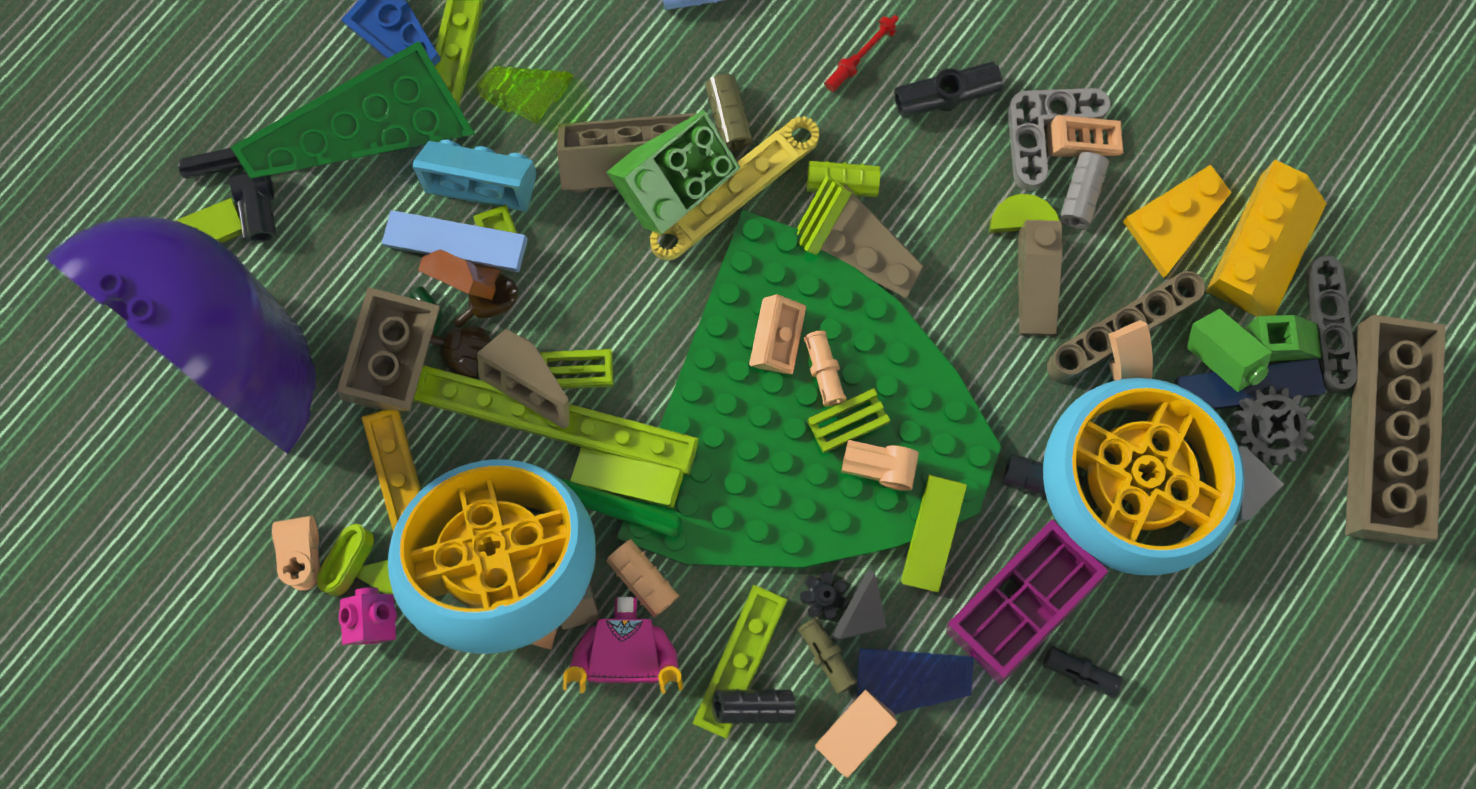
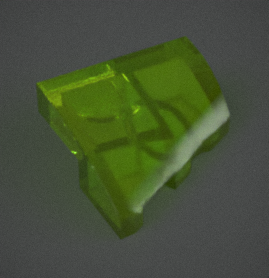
M496 66L490 69L476 86L482 98L508 113L512 110L537 125L552 101L558 102L574 77L573 74L566 71Z

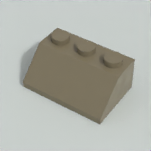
M368 287L336 391L341 400L380 410L410 411L440 306Z

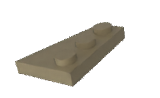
M844 185L852 194L821 250L852 265L871 280L907 298L924 265L859 200L855 193L847 185Z

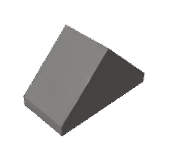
M1238 447L1244 468V494L1241 509L1234 525L1250 520L1284 485L1247 447Z

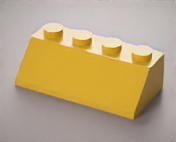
M1275 159L1260 175L1208 285L1207 293L1256 317L1276 315L1327 204L1307 174Z

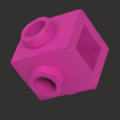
M361 588L355 590V596L340 599L339 623L342 631V645H375L396 640L395 622L397 612L394 607V595L378 594V588Z

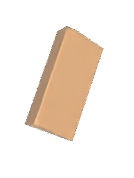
M778 294L763 299L750 358V366L789 375L793 374L806 305Z
M865 689L816 743L815 747L842 775L848 778L897 724V719L889 708Z

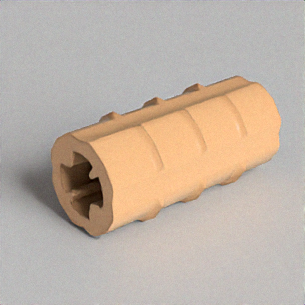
M632 539L615 550L606 560L617 574L616 576L620 577L629 588L628 591H632L641 602L640 605H643L653 618L667 609L679 597L678 593L669 584V580H666L657 570V566L650 562L645 556V552H642Z

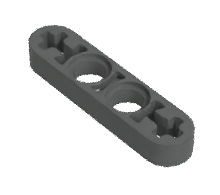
M1325 255L1319 257L1308 266L1306 270V284L1311 321L1317 323L1322 356L1318 361L1324 387L1331 393H1341L1355 384L1358 371L1344 270L1342 264L1336 258ZM1322 267L1325 272L1331 273L1327 280H1325L1324 275L1317 272ZM1326 286V290L1320 292V290ZM1326 298L1335 302L1337 305L1336 315L1330 316L1322 311L1320 306L1322 299ZM1327 333H1335L1341 338L1342 347L1340 350H1333L1328 347L1325 341ZM1343 356V359L1339 362L1334 359ZM1336 369L1339 374L1345 375V379L1340 383L1338 378L1331 375Z

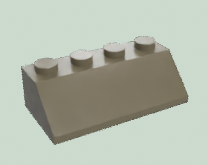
M696 113L558 124L557 155L562 190H570L575 193L586 192L591 188L598 187L617 190L606 173L609 169L634 149L696 115Z

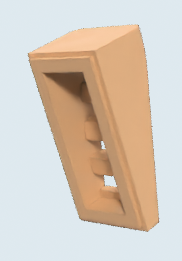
M1058 115L1047 124L1049 156L1079 157L1080 153L1092 152L1102 156H1120L1123 154L1121 121ZM1075 131H1078L1079 142H1076ZM1090 131L1093 133V143L1090 142ZM1102 131H1107L1108 145L1103 143Z

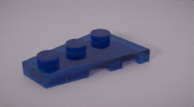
M859 647L856 699L866 689L889 708L894 715L911 709L970 696L972 694L974 657L971 655Z

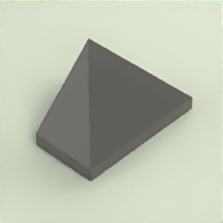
M868 569L830 637L835 642L887 628L875 572Z

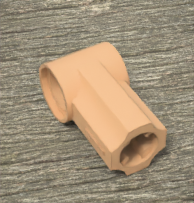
M848 440L841 473L877 480L881 485L888 488L910 491L913 487L919 452L902 446L892 445L883 448Z

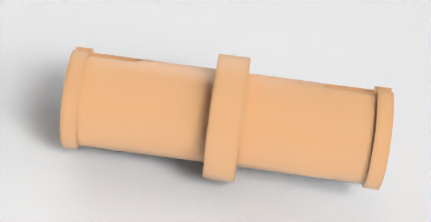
M820 330L807 334L804 337V341L813 365L810 371L812 377L817 378L823 398V405L831 407L843 403V401H846V396L844 395L837 372L840 367L838 360L833 359L826 331Z

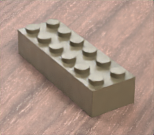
M1372 315L1356 326L1355 357L1358 373L1357 381L1353 385L1345 536L1415 546L1438 540L1445 324Z

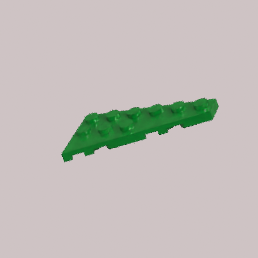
M418 41L231 146V149L250 179L422 146L426 145L428 141L440 142L441 140L472 136L475 133L422 44Z

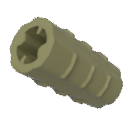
M721 74L707 80L705 86L709 97L708 102L713 112L712 118H714L717 131L730 151L739 150L750 145L752 142L749 129L750 123L747 122L745 107L740 97L741 91L738 89L735 76Z

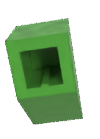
M1297 315L1258 316L1244 328L1272 352L1269 362L1319 360L1322 358L1317 323Z

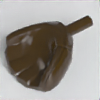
M500 273L495 280L496 290L492 300L469 294V308L454 321L455 325L459 328L462 327L474 315L477 318L483 319L497 317L508 312L518 298L516 283Z
M464 327L446 332L444 338L432 335L430 344L441 347V357L452 372L476 378L478 375L477 353L490 343L491 339L481 327Z

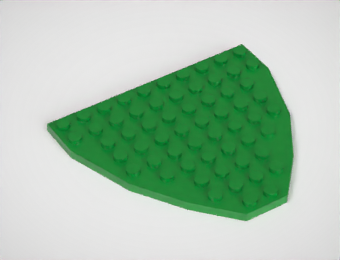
M742 210L659 427L699 439L690 475L683 476L674 508L635 499L631 500L679 516L682 519V527L679 534L672 537L623 521L617 541L625 543L632 539L639 549L686 566L805 569L892 550L911 543L928 475L967 484L957 524L978 516L1001 445L956 369L898 299L857 268L821 249L817 255L807 252L804 249L805 247L798 243L803 233L797 236V228ZM776 294L806 305L794 371L791 375L750 366L762 301L764 298ZM820 330L826 331L833 359L838 360L840 369L837 372L846 401L874 388L879 402L881 401L884 407L885 414L890 419L889 424L852 441L883 448L892 445L902 446L919 452L912 490L892 489L881 485L877 480L841 473L847 443L823 454L807 421L808 418L834 406L825 407L823 405V398L817 378L812 377L810 368L813 365L804 341V337L807 334ZM868 401L820 423L818 426L820 429L871 406V403ZM874 413L824 436V438L828 442L878 419V417Z

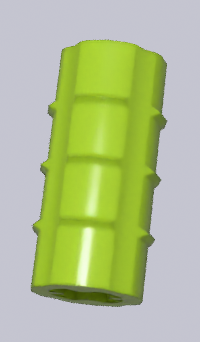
M828 160L826 162L809 161L807 192L817 193L825 177L829 176L837 180L841 185H847L859 198L861 196L878 197L880 166L864 165L863 163L860 165L847 164L846 162L832 163Z

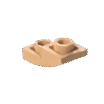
M1139 320L1110 333L1109 339L1114 360L1109 362L1113 381L1126 378L1151 379L1153 354L1148 324Z

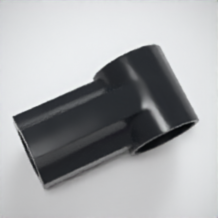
M247 172L230 175L231 193L236 205L239 207L243 238L247 242L260 243L270 241L271 238L277 236L271 203L275 196L271 176L250 179Z

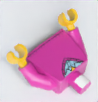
M635 597L615 598L614 619H598L597 626L588 628L574 649L569 668L563 674V690H567V685L570 682L576 681L580 683L579 693H584L586 690V675L589 683H659L663 694L666 693L665 685L671 681L678 683L679 691L683 689L676 649L664 630L658 626H653L651 619H637V598Z

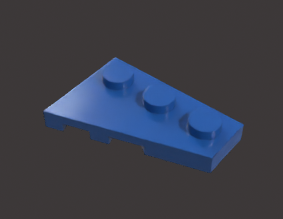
M358 0L341 19L350 30L386 59L420 41L434 66L441 60V57L406 0Z

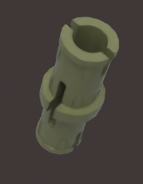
M818 617L798 628V632L801 633L815 656L813 662L817 667L821 666L837 695L858 682L841 657V648L839 645L833 644Z

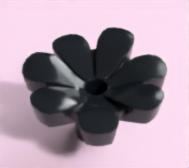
M829 571L822 572L821 580H818L813 575L806 578L805 585L809 588V591H802L800 593V601L811 604L807 610L808 615L816 618L823 612L826 620L835 619L837 615L835 608L843 610L848 605V600L841 596V593L847 589L846 583L843 580L834 583L833 574ZM824 592L828 593V598L824 597Z

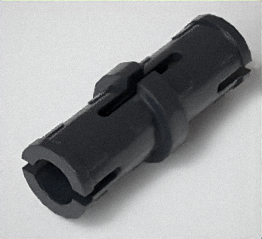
M1054 645L1048 650L1043 662L1044 668L1072 679L1074 685L1079 687L1083 685L1088 686L1112 699L1118 694L1123 681V676L1116 675L1092 664V659L1088 657L1081 659Z

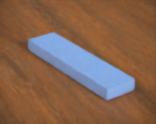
M390 210L382 244L388 248L425 255L441 249L472 264L519 272L528 238L522 234Z

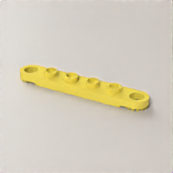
M805 116L793 118L779 131L774 132L737 162L741 168L662 234H672L678 239V244L673 249L667 250L659 247L657 242L662 235L652 231L650 246L654 255L662 260L678 258L816 147L819 139V127H817L816 122ZM798 128H804L810 132L811 138L807 142L798 143L792 137V132Z

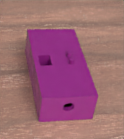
M1051 519L947 623L946 633L998 684L1002 685L1103 582L1108 570L1091 554L1081 548L1066 531ZM1009 579L1020 587L1010 599L999 590Z

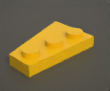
M1209 165L1126 217L1123 223L1164 278L1231 194V191L1214 168Z

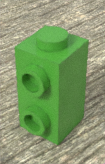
M1221 309L1192 324L1187 348L1237 392L1251 384H1259L1268 374L1269 370L1267 367L1272 352Z

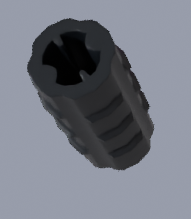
M1012 453L1007 461L1002 484L1016 488L1018 491L1022 490L1034 494L1036 497L1047 498L1043 481V463L1032 460L1031 457L1026 458ZM1077 474L1079 484L1081 487L1083 483V476Z
M790 689L715 690L712 699V715L716 724L791 723L795 715V698Z

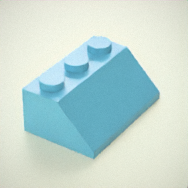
M441 140L440 143L428 141L414 159L412 166L425 193L498 207L507 204L508 209L528 212L537 175L533 160H530L523 154L510 153L507 156L497 154L492 149L482 146L470 149L461 147L460 144L450 140Z

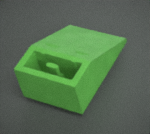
M701 111L634 149L606 173L643 228L662 235L741 168L706 111Z

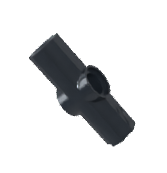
M994 61L962 70L947 68L940 71L936 77L895 87V104L902 119L937 109L951 111L960 103L1000 93L1003 89L1002 75ZM941 87H951L955 93H945Z

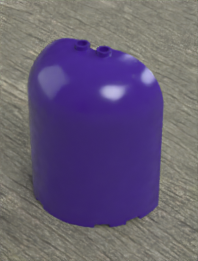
M126 217L106 221L84 229L62 242L45 257L102 306L106 304L125 319L127 327L287 454L294 447L310 418L311 411L309 410L313 392L316 389L315 364L312 361L307 339L288 312L225 245L211 235L178 221L156 217Z

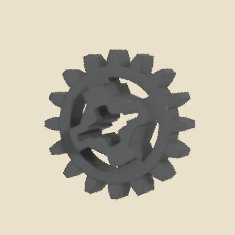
M1274 386L1264 388L1263 393L1259 389L1250 392L1251 399L1244 398L1239 401L1240 406L1244 410L1233 412L1232 415L1240 420L1239 425L1231 427V431L1240 432L1241 438L1236 441L1237 445L1246 444L1254 455L1258 454L1257 458L1263 464L1267 463L1269 459L1272 466L1281 465L1283 459L1286 462L1297 460L1295 452L1301 454L1308 450L1302 442L1313 440L1314 435L1307 432V427L1315 425V421L1305 417V414L1311 410L1310 406L1301 408L1298 404L1302 396L1296 395L1289 398V388L1286 387L1279 389L1277 393ZM1271 402L1279 404V406L1272 410L1269 406H1263L1262 404ZM1277 418L1275 420V424L1273 425V423L1270 420ZM1272 426H1273V429H1274L1276 432L1270 433V432H1271V428H1272ZM1274 442L1278 446L1282 445L1284 448L1274 450L1267 448V445Z

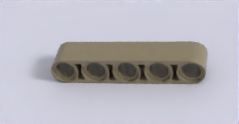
M1192 271L1179 273L1062 344L1048 360L1047 371L1049 376L1056 382L1068 383L1112 357L1113 351L1109 334L1120 329L1119 321L1127 322L1130 325L1141 320L1148 324L1149 332L1151 333L1181 315L1203 296L1205 291L1203 279ZM1177 286L1185 287L1190 293V298L1182 296ZM1148 304L1157 305L1161 310V316L1153 314L1149 310ZM1089 339L1098 340L1103 346V352L1093 350L1090 347ZM1059 357L1069 358L1074 364V369L1067 370L1060 365Z

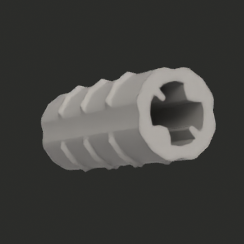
M1092 152L1080 153L1060 216V221L1065 225L1077 229L1089 228L1092 216L1095 213L1094 210L1096 209L1095 206L1099 194L1101 193L1100 190L1106 177L1105 174L1109 164V160L1106 157Z

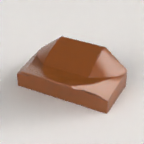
M441 249L424 256L418 271L467 294L492 300L496 290L495 280L501 273L497 268L472 264Z

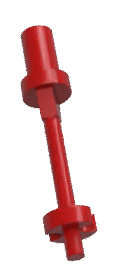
M893 15L890 19L883 16L878 21L881 24L879 26L880 30L856 55L854 54L849 59L842 58L837 64L838 69L824 82L829 91L835 92L847 78H853L857 74L856 67L860 60L885 34L892 37L897 32L895 30L897 27L895 23L899 20V17Z

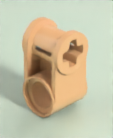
M306 516L274 522L272 525V537L276 550L279 578L282 582L299 591L313 589L317 585V575L320 569L319 533L315 518L313 516ZM300 565H303L305 570L300 571ZM300 571L298 574L299 578L294 577V573Z

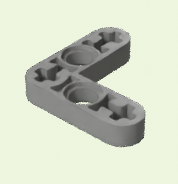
M1095 88L1032 90L1018 92L1014 95L1008 107V122L1013 177L1019 188L1025 191L1037 190L1042 186L1048 175L1044 126H1047L1050 121L1058 116L1051 110L1050 103L1055 100L1064 102L1068 108V112L1063 114L1066 116L1104 119L1110 108L1109 96L1104 91ZM1089 100L1094 101L1095 106H1100L1097 112H1093L1092 108L1087 106ZM1021 103H1026V107L1031 109L1025 124H1022L1024 112L1022 109H1018ZM1076 107H1080L1077 114H1075ZM1021 134H1031L1035 137L1037 146L1030 149L1025 148L1019 143L1018 138ZM1028 158H1033L1031 162L1033 173H1038L1034 180H1030L1028 174H1023L1028 167Z

